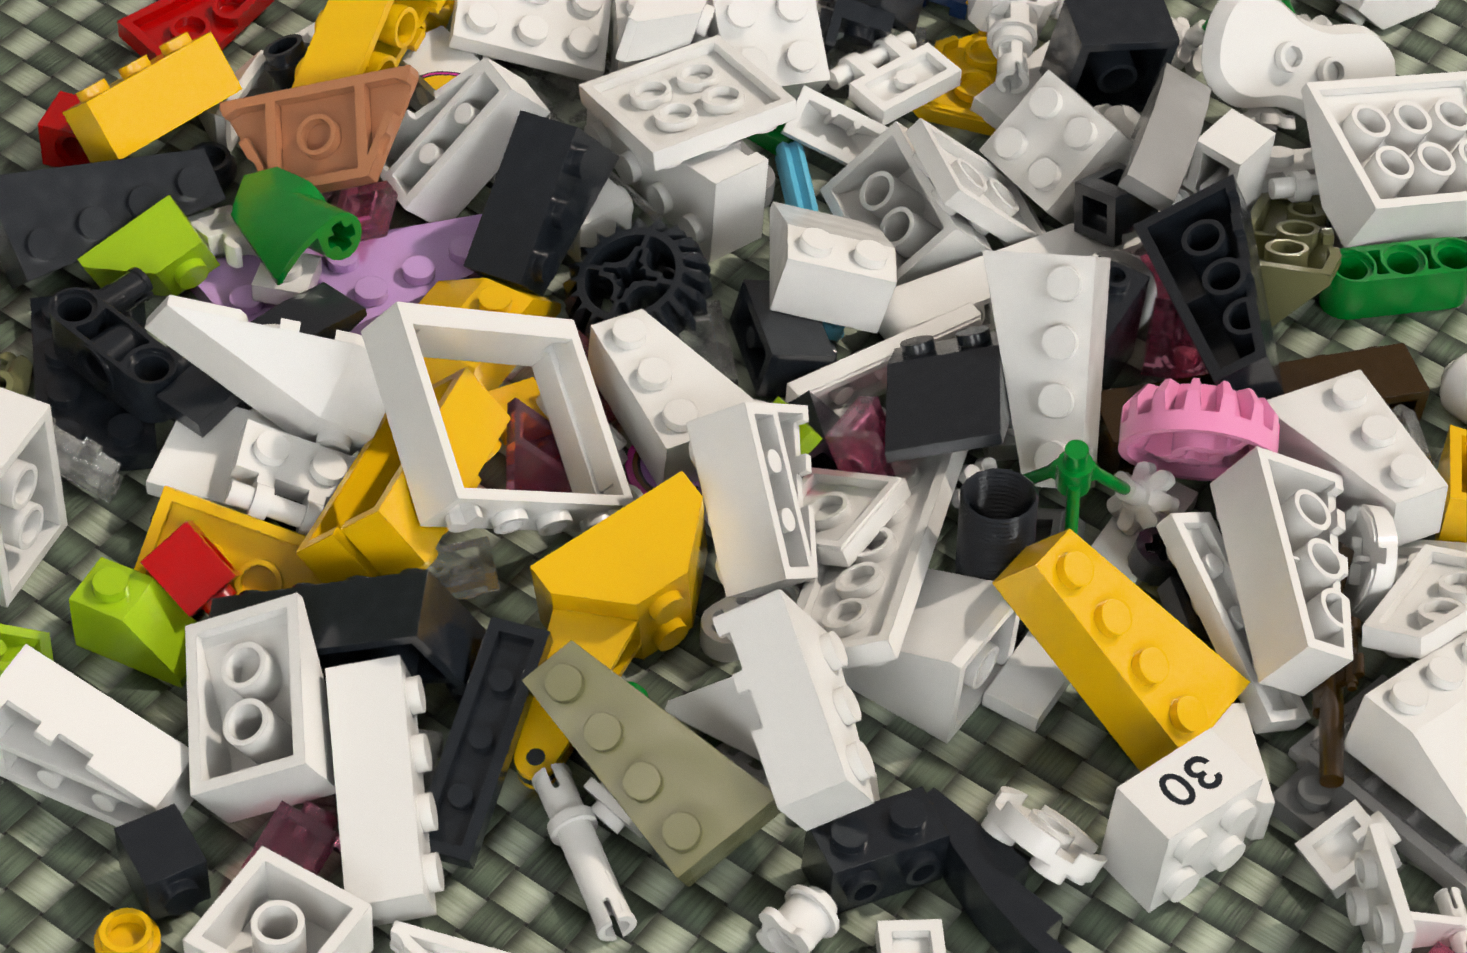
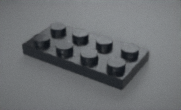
M53 296L30 298L35 400L47 403L51 407L61 477L152 469L158 458L155 423H147L135 418L106 394L95 390L82 375L62 361L54 351L48 310L49 301ZM143 302L125 316L134 319L147 332L145 329V302Z

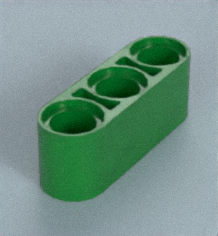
M1442 237L1341 248L1340 267L1331 284L1319 293L1318 301L1325 313L1344 320L1459 307L1465 302L1467 297V241L1456 237Z

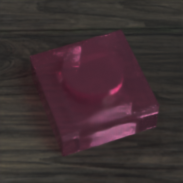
M388 181L377 182L341 190L336 207L358 218L362 228L361 241L381 238L388 234L398 194Z

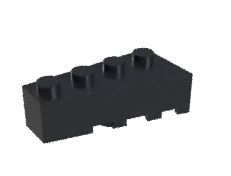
M205 149L0 175V262L12 289L78 262L77 259L168 195L171 196L186 217L225 200L226 197Z

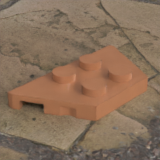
M411 65L394 67L219 103V109L223 117L233 126L241 140L238 142L247 159L254 163L257 172L279 167L308 180L320 193H326L378 182L419 81V72Z

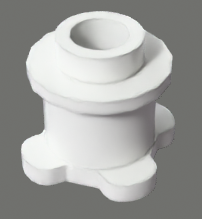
M799 884L791 886L785 894V903L778 910L773 907H766L759 914L762 927L756 933V938L760 945L769 952L810 953L823 938H831L839 930L837 906L834 900L818 887H807Z

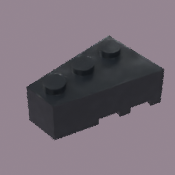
M520 110L463 266L484 278L499 280L543 297L620 156L576 126Z

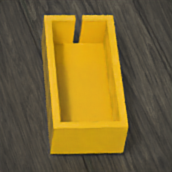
M465 367L433 384L432 387L464 488H477L481 482L478 474L483 465L501 448L502 443L499 441V438L511 417L471 371ZM386 412L374 437L364 444L296 551L301 560L323 583L345 581L348 577L356 575L375 577L398 574L400 571L408 568L426 570L438 556V551L435 549L438 542L449 531L447 527L420 526Z

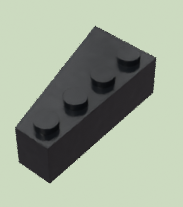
M1232 174L1133 226L1214 385L1217 386L1222 381H1227L1235 391L1250 388L1258 398H1266L1268 400L1283 395L1284 390L1251 213Z
M408 568L400 571L398 574L375 577L356 575L348 577L345 581L323 584L298 583L293 585L292 588L264 592L245 590L239 595L212 599L208 619L293 593H298L302 596L325 685V668L400 655L410 675L420 676L424 692L426 683L452 684L451 690L454 695H463L486 629L428 569Z

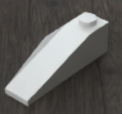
M168 295L146 320L145 329L286 433L352 456L374 437L385 414L362 335L336 330L334 340L300 333L301 322L281 318L280 325L248 322L247 315L240 309L174 295Z

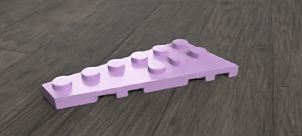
M482 214L362 234L356 251L350 257L343 260H332L309 248L303 253L321 256L322 273L317 285L325 282L366 308L367 316L350 331L351 333L362 335L361 330L394 303L418 304L437 281L484 278L463 266ZM243 255V267L240 268L228 265L226 257L218 258L217 261L220 263V266L211 271L201 284L190 289L199 301L240 309L247 315L248 322L277 306L276 304L253 301L251 284L261 262L257 256Z

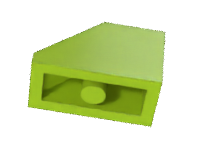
M170 195L77 259L101 288L127 273L130 268L137 267L150 279L153 286L151 291L154 295L177 296L186 289L194 288L201 284L211 271L220 266V263Z
M100 557L69 598L75 645L182 688L187 682L185 626L196 623L195 619L192 616L189 617L154 577Z

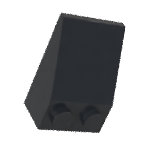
M973 326L958 331L955 334L956 338L935 342L931 335L916 336L902 341L900 348L894 349L887 365L885 456L887 463L1003 444L1010 423L1011 413L996 331L990 332L989 326Z

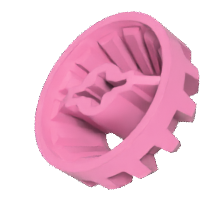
M1193 378L1190 384H1179L1173 379H1165L1160 386L1146 384L1123 405L1118 452L1123 459L1134 466L1143 461L1151 462L1156 465V471H1170L1175 478L1214 481L1256 446L1278 453L1279 417L1266 398H1258L1250 388L1235 391L1227 381H1222L1215 386L1201 384L1200 378Z

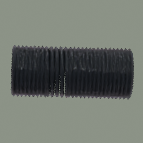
M991 468L979 471L965 480L960 488L955 574L994 581L1025 547L1035 543L1039 492L1034 483L1023 474L1009 469ZM1021 619L1019 621L1016 639L1020 637L1026 629V626L1021 621Z

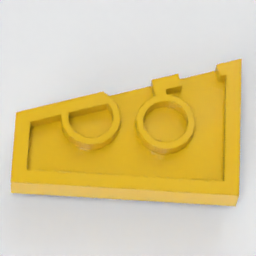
M164 486L134 568L136 571L153 577L140 561L183 523L193 520L241 574L230 584L237 591L236 595L245 590L264 592L292 588L293 585L298 583L323 584L296 554L306 535L248 516L243 512L170 486Z

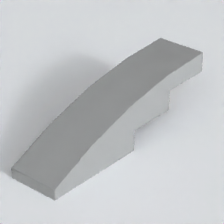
M1166 62L1160 71L1131 136L1134 141L1124 161L1127 163L1118 187L1159 211L1171 206L1175 202L1201 134L1209 105L1211 88Z

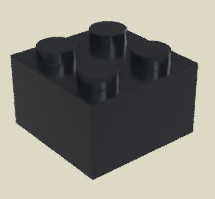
M1064 0L1039 71L1041 76H1043L1049 69L1093 107L1103 104H1110L1111 106L1125 105L1132 107L1137 112H1143L1161 69L1166 62L1171 65L1180 39L1164 0Z

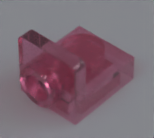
M859 396L825 435V440L839 471L895 477L892 465L887 463L885 456L886 416L878 396Z
M307 800L300 811L281 801L241 868L243 869L261 846H264L318 876L334 847L341 851L340 835L334 831L338 824V818Z

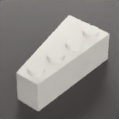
M587 109V124L584 132L620 156L614 168L617 170L622 181L626 184H631L648 201L651 209L657 215H662L672 226L678 225L686 233L687 237H692L699 244L703 256L709 262L715 261L762 237L768 158L758 152L749 156L741 152V142L738 140L731 143L725 149L709 151L687 159L677 167L654 171Z
M982 250L1021 474L1049 465L1065 450V445L1075 439L1082 440L1088 445L1089 454L1097 464L1111 258ZM1052 478L1034 484L1036 487L1056 488L1055 480ZM1095 480L1091 482L1090 488L1095 487Z
M1256 446L1212 481L1210 487L1258 683L1305 696L1353 661L1350 600L1341 592L1340 581L1349 575L1348 558L1340 554L1338 550V536L1346 531L1345 512L1336 508V497L1344 491L1343 476Z

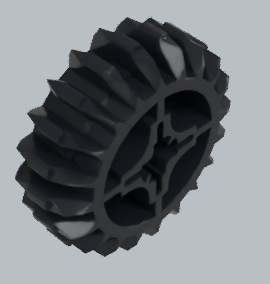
M637 218L631 229H625V227L616 223L614 234L605 237L597 233V245L595 247H580L582 262L568 264L571 279L563 283L564 294L567 298L564 301L566 305L565 310L569 318L574 320L579 337L583 338L585 342L589 343L591 325L639 309L646 311L679 339V334L682 331L696 332L697 322L694 317L708 315L706 299L713 296L712 284L709 280L711 278V269L706 258L702 257L703 252L699 244L692 237H687L686 233L678 225L668 228L667 224L657 219L648 227L640 218ZM666 267L675 270L673 280L664 278L663 272ZM604 298L610 299L613 304L610 312L601 310Z

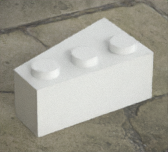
M487 57L433 92L435 99L415 113L406 110L380 174L382 180L405 210L430 223L455 219L496 174L520 110L545 118L550 113L549 109L524 79Z
M643 309L590 326L588 364L594 382L657 486L680 471H683L691 482L699 480L697 469L689 455L690 438L686 422L743 402L757 401Z
M1360 369L1267 400L1279 417L1278 454L1343 476L1344 491L1336 497V508L1344 512L1352 505L1361 506V504L1385 507L1394 520L1398 547L1440 532L1448 484Z
M743 402L686 422L690 438L689 455L697 469L703 495L704 516L707 524L710 526L717 555L715 562L716 572L724 586L726 598L761 596L778 589H784L818 578L814 508L810 505L804 506L802 476L812 473L811 456L806 453L801 454L799 425L809 422L808 405Z
M781 589L712 618L718 637H727L734 643L743 670L732 674L738 694L742 695L749 691L751 692L761 728L751 733L778 810L805 831H808L874 804L869 778L874 777L875 768L868 749L859 740L855 723L861 720V710L854 693L845 683L842 668L848 665V657L839 636L834 631L827 632Z
M27 644L24 645L0 675L1 777L116 827L174 803L181 815L185 813L194 800L190 797L189 748L185 744L169 736Z

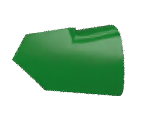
M279 167L244 175L231 212L234 223L277 285L283 283L288 272L307 248L332 260H343L350 257L356 251L361 241V223L355 215L327 203L320 191L311 182Z

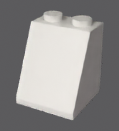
M928 568L898 659L878 667L859 666L842 669L845 683L850 689L947 744L983 701L984 692L1013 654L1020 618L992 584L993 581Z

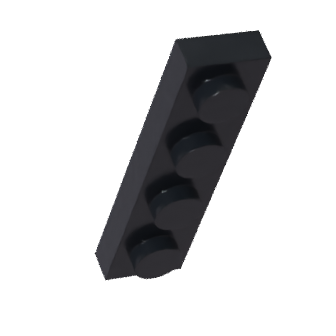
M491 616L428 791L433 794L438 815V830L429 832L431 853L437 852L440 860L443 862L474 869L534 697L522 680L547 660L553 643L550 631Z

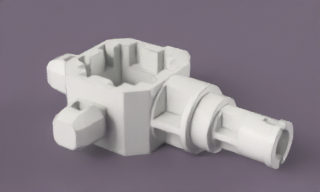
M968 0V19L980 31L987 32L988 46L992 50L993 56L997 59L995 83L1001 92L1005 93L1007 82L1010 83V94L1021 93L1028 87L1027 59L1037 45L1038 36H1040L1049 16L1051 15V19L1058 20L1064 0Z

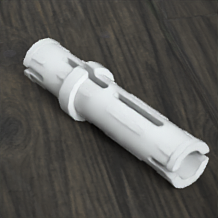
M564 763L551 764L557 779V788L553 787L545 767L540 769L532 778V785L537 791L550 819L547 824L548 833L552 842L562 847L565 858L595 925L598 938L605 942L617 940L610 916L613 915L623 937L634 930L637 920L628 906L603 850V846L595 832L598 827L597 818L592 808L583 804L569 766Z

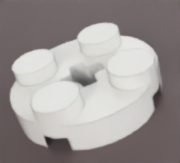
M1002 786L987 807L988 815L981 823L985 831L1008 846H1013L1016 842L1034 855L1029 862L1031 867L1043 877L1056 884L1061 885L1065 878L1081 886L1086 882H1092L1107 861L1106 855L1094 854L1099 848L1094 840L1067 818L1047 805H1044L1041 811L1038 809L1030 810L1022 806L1028 795L1017 789Z

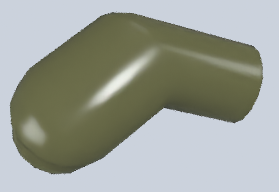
M11 352L1 353L0 387L27 396L34 373L33 365L24 355L17 357Z

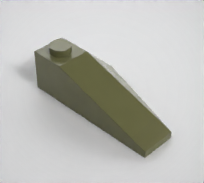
M1261 193V196H1259L1250 211L1272 327L1327 288L1340 267L1341 252L1339 247H1334V232L1332 228L1327 227V215L1322 208L1320 195H1312L1309 201L1292 203L1288 198L1271 199L1269 193Z

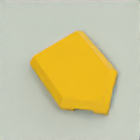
M978 29L977 33L959 39L956 35H952L936 41L934 48L962 70L960 86L912 112L919 119L922 118L927 122L991 136L996 129L984 121L983 117L970 110L974 97L993 84L997 75V59L993 56L992 50L988 46L987 32Z

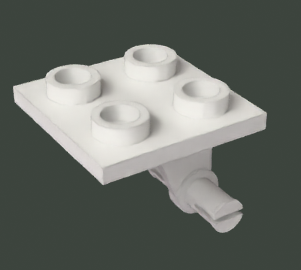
M1382 823L1369 824L1363 850L1355 853L1354 866L1356 878L1354 886L1346 890V908L1349 920L1353 926L1360 925L1365 940L1362 953H1411L1412 948L1436 945L1451 947L1453 953H1467V912L1460 889L1451 887L1449 893L1448 888H1443L1435 893L1434 900L1437 903L1440 915L1410 911Z

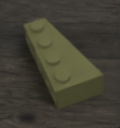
M572 640L522 680L669 869L686 886L690 887L781 813L769 788Z

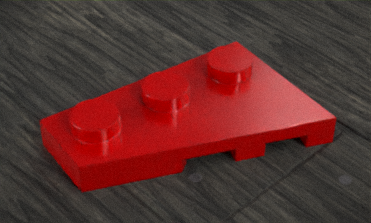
M159 0L118 20L119 37L141 57L147 55L149 60L162 54L159 48L160 45L185 32H188L192 40L211 32L222 51L274 0Z

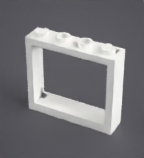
M396 302L361 330L420 526L447 527L450 532L454 533L468 531L473 528L493 529L496 534H508L518 530H537L542 536L555 535L563 531L583 533L634 501L574 320ZM423 357L531 366L573 493L464 488Z

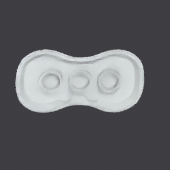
M1219 0L1209 17L1203 38L1201 63L1203 75L1208 86L1221 100L1239 108L1279 107L1292 111L1306 120L1301 92L1306 82L1391 77L1396 74L1395 60L1391 51L1372 30L1356 24H1315L1297 16L1281 0Z

